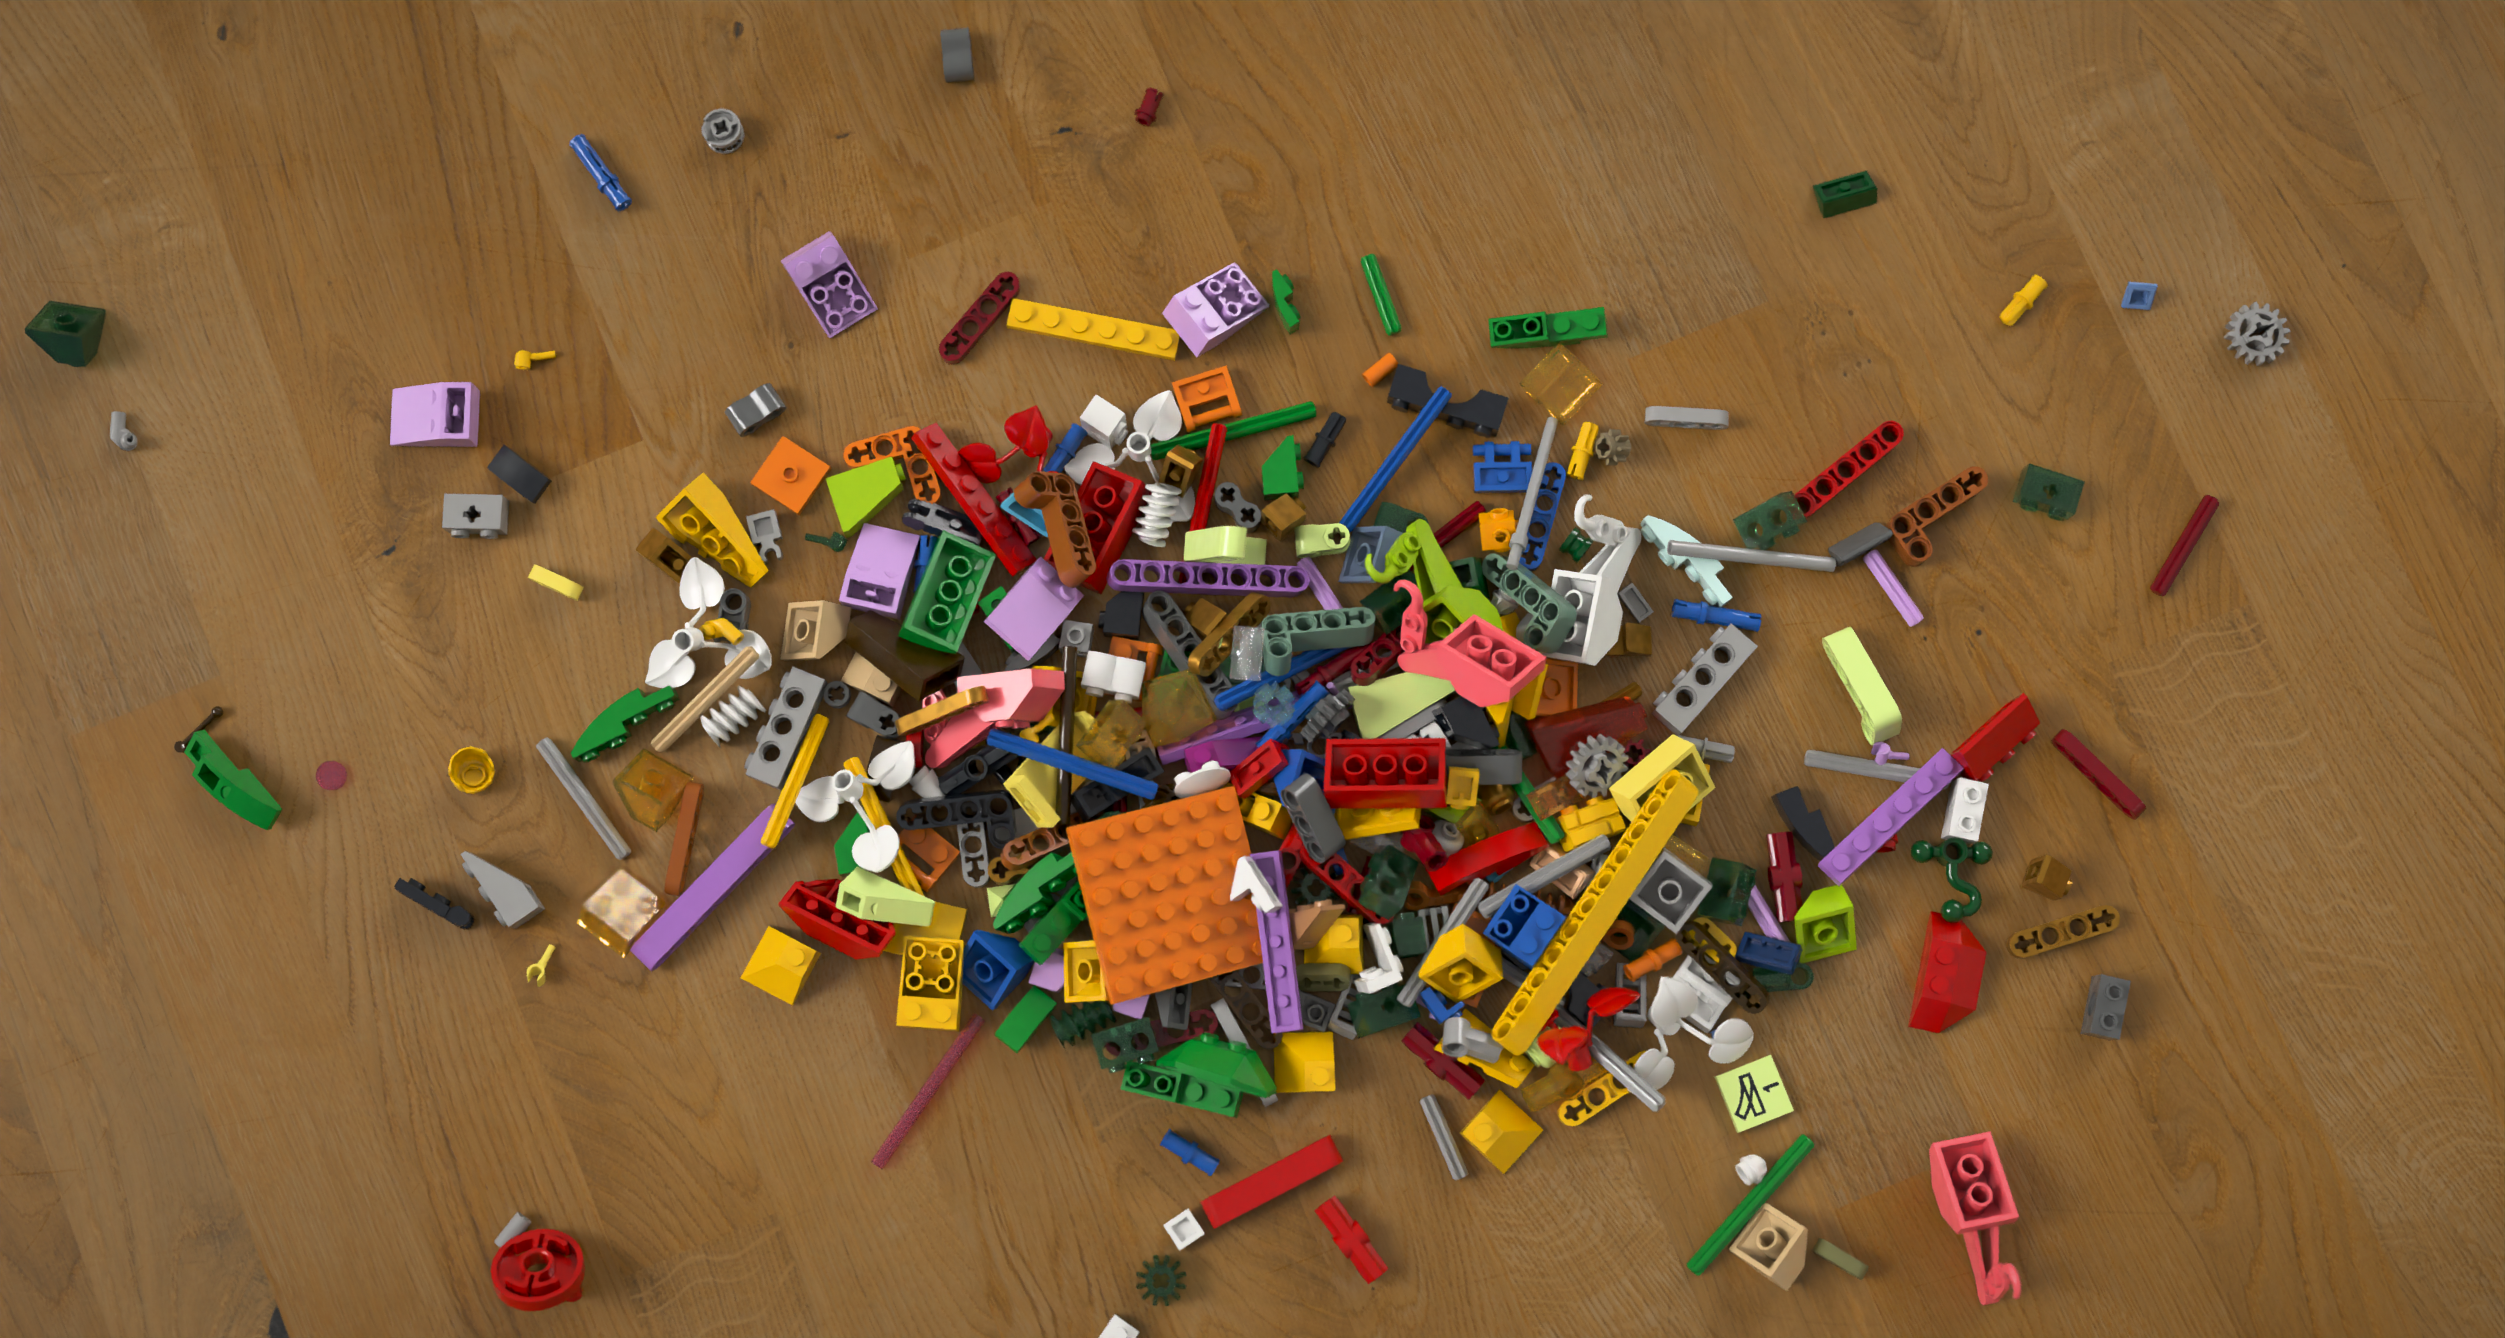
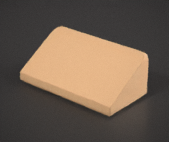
M1546 840L1550 847L1534 855L1529 866L1538 870L1567 853L1559 843L1551 844ZM1584 864L1551 883L1572 899H1575L1596 872Z

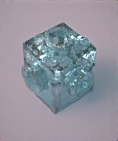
M1274 682L1272 685L1266 683L1254 693L1256 697L1253 699V706L1255 708L1252 712L1262 724L1267 722L1272 729L1276 725H1284L1293 717L1292 713L1295 711V707L1292 701L1295 700V697L1286 685L1280 687L1277 682ZM1276 697L1279 700L1278 705L1270 706L1268 702Z

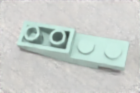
M1649 515L1643 518L1640 523L1642 527L1640 531L1649 543L1654 542L1660 550L1658 555L1666 566L1671 565L1675 570L1682 564H1685L1686 574L1694 583L1698 581L1704 589L1702 592L1704 598L1712 606L1723 607L1733 598L1716 576L1724 568L1718 560L1669 555L1667 553V545L1670 540L1700 543L1699 541L1664 520Z

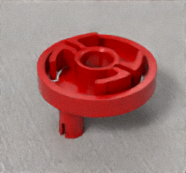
M536 1229L521 1233L507 1241L493 1258L491 1278L495 1293L502 1302L512 1308L522 1311H542L558 1306L565 1301H578L582 1297L581 1283L585 1275L583 1253L579 1244L566 1233L553 1229ZM547 1264L546 1268L541 1271H528L533 1265Z

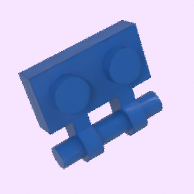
M1493 441L1480 445H1473V456H1484L1485 462H1474L1473 464L1474 493L1527 492L1532 474V462H1520V455H1531V444H1520L1519 441H1510V444H1494ZM1510 455L1511 462H1494V456Z

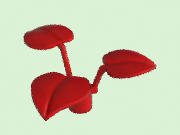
M1037 405L1015 413L1006 420L1004 424L1005 433L1008 439L1017 446L1003 457L996 458L995 450L984 443H971L962 447L957 452L980 482H996L1002 475L999 464L1007 461L1021 449H1023V452L1028 457L1035 458L1039 456L1037 471L1043 472L1044 461L1048 455L1046 450L1053 439V435L1050 429L1046 427Z
M1609 987L1593 994L1587 1001L1588 1007L1591 1008L1588 1012L1587 1031L1580 1026L1558 1029L1557 1025L1553 1022L1559 1017V1012L1555 1008L1540 1030L1542 1032L1547 1027L1551 1028L1538 1037L1537 1043L1540 1050L1561 1065H1564L1567 1061L1569 1069L1572 1071L1588 1069L1593 1063L1589 1047L1593 1046L1592 1028L1594 1016L1597 1014L1601 1017L1616 1014L1639 999L1641 994L1622 987Z

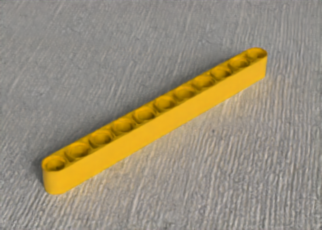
M1677 770L1668 771L1660 779L1493 1027L1492 1038L1512 1054L1521 1055L1532 1044L1696 800L1698 788Z

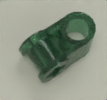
M1381 502L1373 526H1388L1406 533L1407 526L1416 520L1423 519L1427 523L1428 520L1421 513L1404 509L1393 503Z

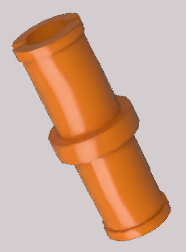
M1671 938L1655 949L1649 948L1645 950L1643 956L1629 964H1625L1623 966L1624 973L1631 982H1635L1652 970L1657 972L1662 968L1663 964L1682 955V948L1675 938Z

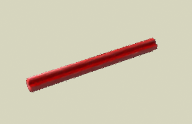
M1213 423L1211 426L1189 532L1206 529L1227 432V427L1223 424ZM1180 572L1178 583H1186L1185 575Z

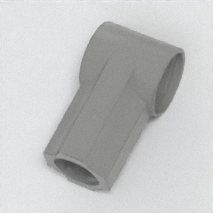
M1452 1017L1445 1021L1442 1051L1446 1055L1451 1057L1469 1055L1491 1063H1495L1499 1059L1503 1046L1492 1038V1034L1471 1028L1470 1022L1464 1018Z

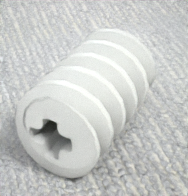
M1165 483L1146 484L1145 488L1151 491L1152 494L1142 496V499L1149 504L1148 506H1139L1138 510L1143 512L1145 517H1136L1135 521L1140 523L1142 527L1133 528L1132 532L1137 534L1138 538L1146 544L1165 547L1166 542L1162 538H1167L1169 535L1166 527H1170L1173 522L1169 517L1174 516L1176 512L1172 506L1178 505L1179 498L1176 495L1181 494L1182 490Z
M738 686V697L731 693L728 694L730 704H726L721 700L718 702L721 709L720 712L710 708L711 719L703 715L700 716L702 727L720 748L719 738L726 742L730 741L728 731L739 734L738 723L744 727L749 726L746 716L755 720L758 718L756 708L766 712V709L749 689L746 690Z

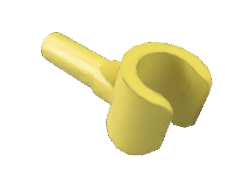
M549 944L541 960L537 964H532L528 967V982H530L533 976L539 975L537 986L540 987L545 983V967L556 948L555 946Z

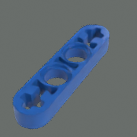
M1556 462L1546 464L1540 485L1545 489H1539L1537 499L1541 496L1549 497L1553 502V507L1548 511H1543L1538 508L1536 500L1530 525L1534 523L1541 524L1545 529V535L1541 538H1534L1530 535L1529 529L1527 532L1529 543L1542 545L1541 548L1536 546L1533 552V557L1537 558V561H1532L1530 565L1525 564L1526 559L1523 557L1519 561L1529 571H1535L1543 560L1566 479L1565 469ZM1551 470H1555L1556 476L1560 477V479H1555L1552 489L1547 490L1549 477L1545 473L1549 474ZM1527 544L1526 550L1522 552L1523 555L1528 553L1530 544Z

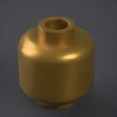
M1511 784L1478 785L1477 798L1482 800L1479 805L1485 813L1500 815L1514 805L1513 800L1515 799L1516 792Z

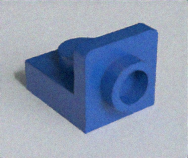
M1428 987L1418 996L1439 1025L1448 1018L1463 1015L1460 1011L1465 1006L1462 1000L1447 1011L1444 1006L1448 1003L1438 990L1432 991Z

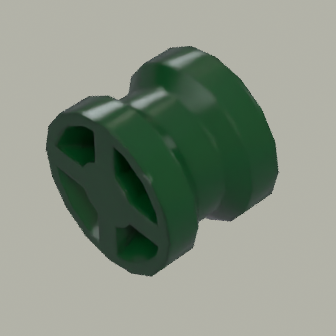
M1575 527L1559 550L1562 553L1570 554L1572 560L1578 563L1594 541L1590 537L1583 536L1581 530Z

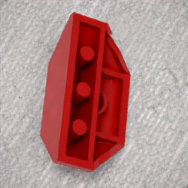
M839 879L815 880L806 883L804 881H795L779 902V907L806 935L856 960L880 957L896 935L892 922L861 919L836 908L839 885L842 882Z
M1930 911L1908 1027L1940 1033L1976 1011L1987 952L1962 919L1951 923L1946 921L1941 913Z

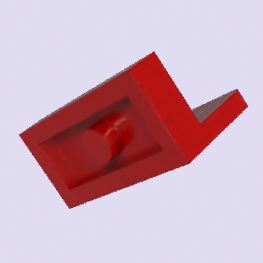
M1270 738L1230 771V780L1238 796L1246 799L1286 767L1288 762L1282 750H1290L1289 746Z

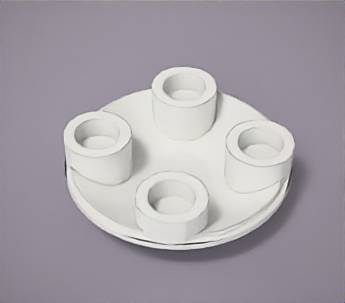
M1218 761L1207 762L1200 770L1177 775L1174 778L1176 783L1174 793L1178 798L1183 799L1219 790L1230 780V771L1220 767Z

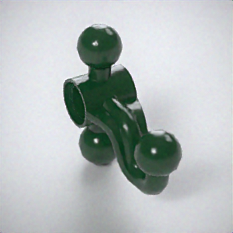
M1955 837L1941 842L1938 846H1932L1925 840L1916 841L1911 846L1912 858L1919 863H1927L1932 858H1936L1941 865L1946 866V876L1949 884L1956 890L1967 894L1970 898V902L1967 905H1962L1959 901L1953 899L1944 902L1941 907L1942 917L1948 922L1955 923L1960 921L1962 917H1969L1977 913L1981 907V893L1977 887L1959 878L1958 864L1966 858L1980 865L1988 863L1993 855L1991 846L1986 842L1979 841L1971 847H1967L1963 840ZM1947 845H1952L1956 848L1958 854L1955 860L1947 856Z

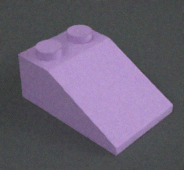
M1040 556L984 622L1029 661L1084 595L1077 588H1070L1064 585L1058 576L1057 570Z

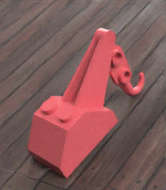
M1398 580L1393 588L1395 592L1403 587L1410 593L1412 598L1411 604L1403 613L1400 645L1404 652L1397 659L1399 666L1405 672L1449 680L1459 695L1479 707H1486L1509 701L1544 670L1546 656L1475 614L1444 640L1425 644L1428 617L1423 610V595L1419 588L1411 581Z
M1030 668L957 677L958 693L973 687L985 686L989 701L952 717L949 722L945 720L924 729V737L931 745L925 754L926 764L930 768L947 767L958 757L988 738L989 732L993 728L997 730L1013 727V729L1030 728V723L1041 722L1065 690L1064 672ZM941 689L923 699L922 708L945 699L946 695Z
M1991 1132L1933 1143L1929 1148L1932 1188L1942 1217L1956 1234L1963 1233L1981 1304L1984 1306L1998 1303L1999 1299L2009 1290L2010 1285L2013 1286V1298L2018 1299L2021 1295V1282L2018 1271L2011 1263H1999V1226L2015 1223L2019 1215ZM1977 1230H1981L1983 1258Z

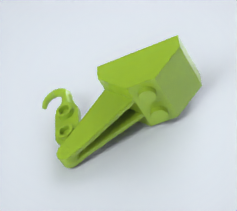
M1416 520L1407 526L1406 533L1401 534L1396 539L1385 556V570L1383 573L1378 572L1374 568L1372 554L1366 556V570L1369 576L1378 583L1390 582L1394 577L1407 572L1413 564L1417 587L1423 595V610L1428 617L1426 644L1444 640L1473 614L1503 631L1499 611L1479 590L1463 588L1438 545L1429 524L1425 520Z

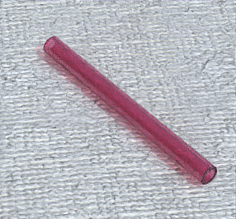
M976 1013L972 1014L872 1158L871 1162L882 1170L884 1169L986 1020Z

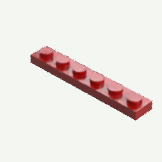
M937 422L915 432L911 439L1013 577L1031 567L1037 559L967 463L957 453L958 451Z

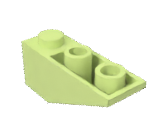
M856 867L840 883L836 908L861 919L927 927L931 925L935 906L934 900L859 867Z

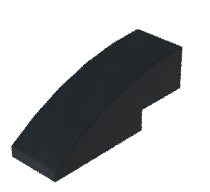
M1149 747L1113 768L1148 781L1153 780L1164 772ZM1093 781L1071 795V803L1083 822H1086L1131 793Z
M1798 786L1771 797L1789 831H1792V834L1799 843L1817 860L1821 861L1835 848L1820 809L1811 813L1808 812Z

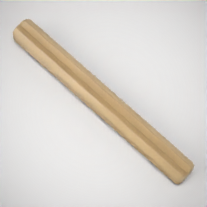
M751 646L745 647L651 741V745L659 753L665 752L759 659V653Z

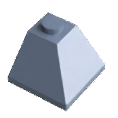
M1388 526L1355 527L1338 582L1343 584L1376 583L1366 570V556L1372 554L1374 568L1378 572L1383 573L1385 570V556L1396 539L1403 533Z

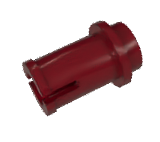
M1155 88L1146 89L1140 108L1135 110V120L1139 124L1151 126L1152 123L1156 122L1155 114L1163 98V93H1158V90Z

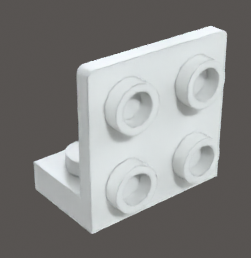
M1367 923L1363 925L1379 968H1376V966L1368 968L1359 973L1361 978L1354 980L1358 992L1369 994L1403 980L1400 974L1403 971L1401 961L1397 955L1393 956L1389 944H1392L1390 934L1386 927L1382 928L1380 924Z

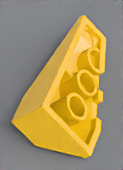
M704 472L688 484L655 517L675 539L683 544L687 541L698 548V554L704 558L710 556L720 563L722 570L750 588L769 571L725 495Z

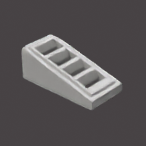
M1617 963L1615 987L1638 988L1641 997L1637 999V1004H1631L1614 1014L1613 1025L1642 1028L1646 1022V975L1640 977L1635 982L1623 979V975H1625L1623 966L1629 963ZM1623 1012H1636L1637 1014H1628Z
M1351 974L1350 986L1355 984L1354 980L1361 978L1360 974ZM1349 986L1346 990L1341 991L1326 1028L1354 1040L1373 993L1364 994ZM1349 995L1363 1001L1362 1005L1347 999L1346 996ZM1342 1006L1358 1012L1357 1016L1341 1010ZM1337 1018H1340V1019H1343V1020H1345V1021H1347V1022H1350V1023L1353 1024V1026L1350 1025V1024H1347V1023H1345V1022H1343V1021H1340V1020H1338Z

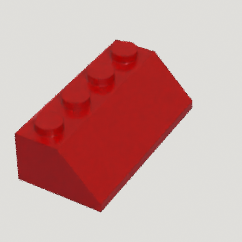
M1094 461L1077 494L1096 562V570L1079 586L1102 594L1107 584L1106 577L1109 569L1114 562L1120 559L1133 533L1132 529L1138 523L1135 519L1136 517H1141L1143 513L1138 510L1139 506H1146L1148 503L1142 499V496L1151 495L1152 492L1145 488L1146 485L1143 481ZM1050 545L1044 560L1057 570Z
M1446 738L1326 739L1324 795L1330 809L1446 808Z

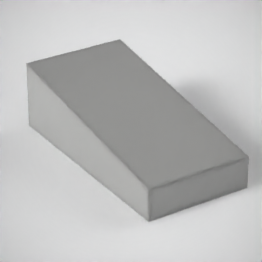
M1633 583L1628 584L1617 593L1619 599L1638 623L1653 613V610Z

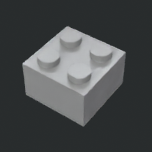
M1663 847L1629 899L1677 934L1712 888V882Z

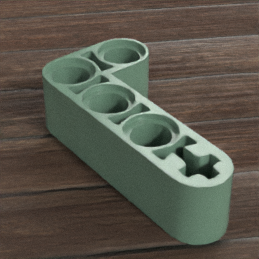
M1496 553L1487 555L1482 563L1484 576L1533 615L1523 634L1524 644L1536 651L1548 654L1556 652L1576 621V608L1521 563H1519L1517 570H1510L1506 567L1507 556Z
M1366 607L1273 614L1265 617L1262 621L1261 648L1266 671L1274 676L1287 674L1291 669L1292 652L1368 645L1374 637V612Z

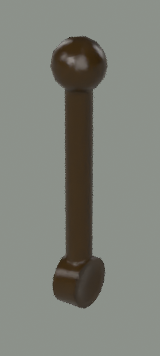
M219 706L213 707L211 714L183 741L175 743V751L184 753L194 732L203 730L215 718L221 717L223 709Z

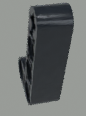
M1005 790L912 799L905 801L901 805L896 817L898 824L906 830L987 821L990 843L998 849H1003L1008 842L1016 838L1017 834L1013 799L1009 792ZM997 797L1002 798L1007 803V809L1001 812L996 811L992 808L991 801ZM966 801H972L977 805L978 812L968 815L963 811L962 804ZM938 804L944 805L948 810V816L945 818L936 817L933 813V807ZM924 806H927V820H924L925 814L917 815L914 821H910V817L904 816L908 808H912L913 813H922ZM998 827H1006L1010 831L1011 837L1005 841L999 840L995 835V830Z

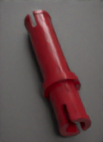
M1371 643L1364 646L1351 647L1323 667L1321 665L1316 667L1314 673L1294 685L1299 696L1302 693L1305 694L1316 680L1327 688L1329 682L1350 670L1353 660L1367 649Z

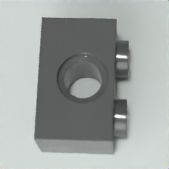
M2103 974L2091 977L2080 1034L2109 1041L2120 1040L2131 981Z

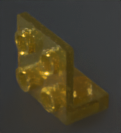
M619 869L583 904L577 923L624 958L630 952L636 935L664 908L665 901L623 869Z

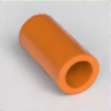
M1388 352L1367 369L1362 376L1371 387H1374L1395 370L1399 363Z

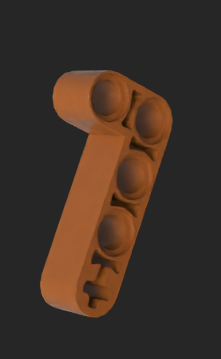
M1978 466L1967 468L1896 513L1886 523L1885 527L1893 533L1889 542L1906 565L1910 567L1920 566L1933 552V546L1924 533V528L1972 499L1987 486L1988 475L1982 468ZM1974 479L1976 481V484L1970 485L1965 490L1961 487L1968 480ZM1943 491L1950 492L1953 495V503H1948L1943 499ZM1918 507H1926L1930 512V518H1923L1918 512ZM1896 521L1902 522L1905 525V534L1895 530L1894 523ZM1912 545H1916L1922 550V558H1917L1911 553Z
M1041 471L1031 473L1015 488L1014 497L1025 508L1042 510L1058 576L1064 585L1076 588L1095 572L1096 562L1075 484L1069 476L1063 473Z

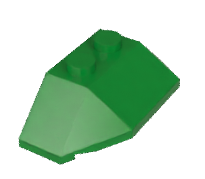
M1201 1033V1035L1188 1040L1156 1061V1066L1262 1098L1274 1095L1277 1090L1275 1083L1256 1051L1247 1049V1045L1239 1041H1229V1043L1220 1041L1219 1036L1211 1033Z

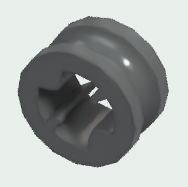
M833 681L825 686L823 697L831 707L840 709L850 702L851 692L843 682ZM840 688H843L844 691L841 693L844 695V698L842 700L836 699L834 702L831 701L830 698L833 697L830 694L831 690L838 691Z

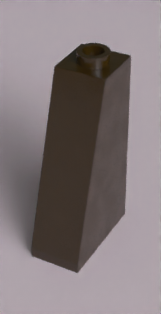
M872 610L853 617L848 623L845 643L917 701L925 699L957 681V677H961L965 660L962 654L931 649L898 636L902 625Z

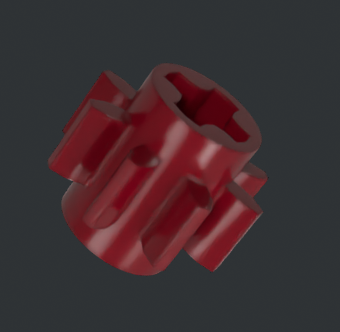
M1631 737L1626 739L1627 746H1623L1625 748L1623 753L1627 754L1632 749L1633 753L1639 754L1635 762H1633L1632 758L1623 762L1628 768L1635 767L1645 758V755L1651 752L1650 749L1644 750L1642 746L1643 739L1637 743H1633Z

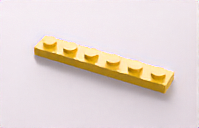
M1012 298L1007 321V328L1173 361L1176 359L1180 336L1175 329Z

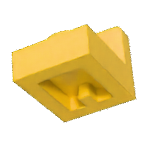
M1449 766L1447 804H1450V807L1455 809H1468V806L1476 807L1479 769Z

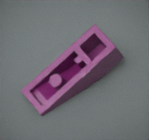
M1263 736L1214 740L1184 749L1187 771L1193 773L1200 770L1205 763L1210 761H1218L1220 767L1231 771L1258 749L1255 743Z

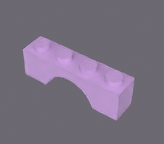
M1057 948L1040 966L1035 962L1028 983L1059 993L1064 987L1063 950ZM1151 994L1113 1004V1011L1143 1020Z

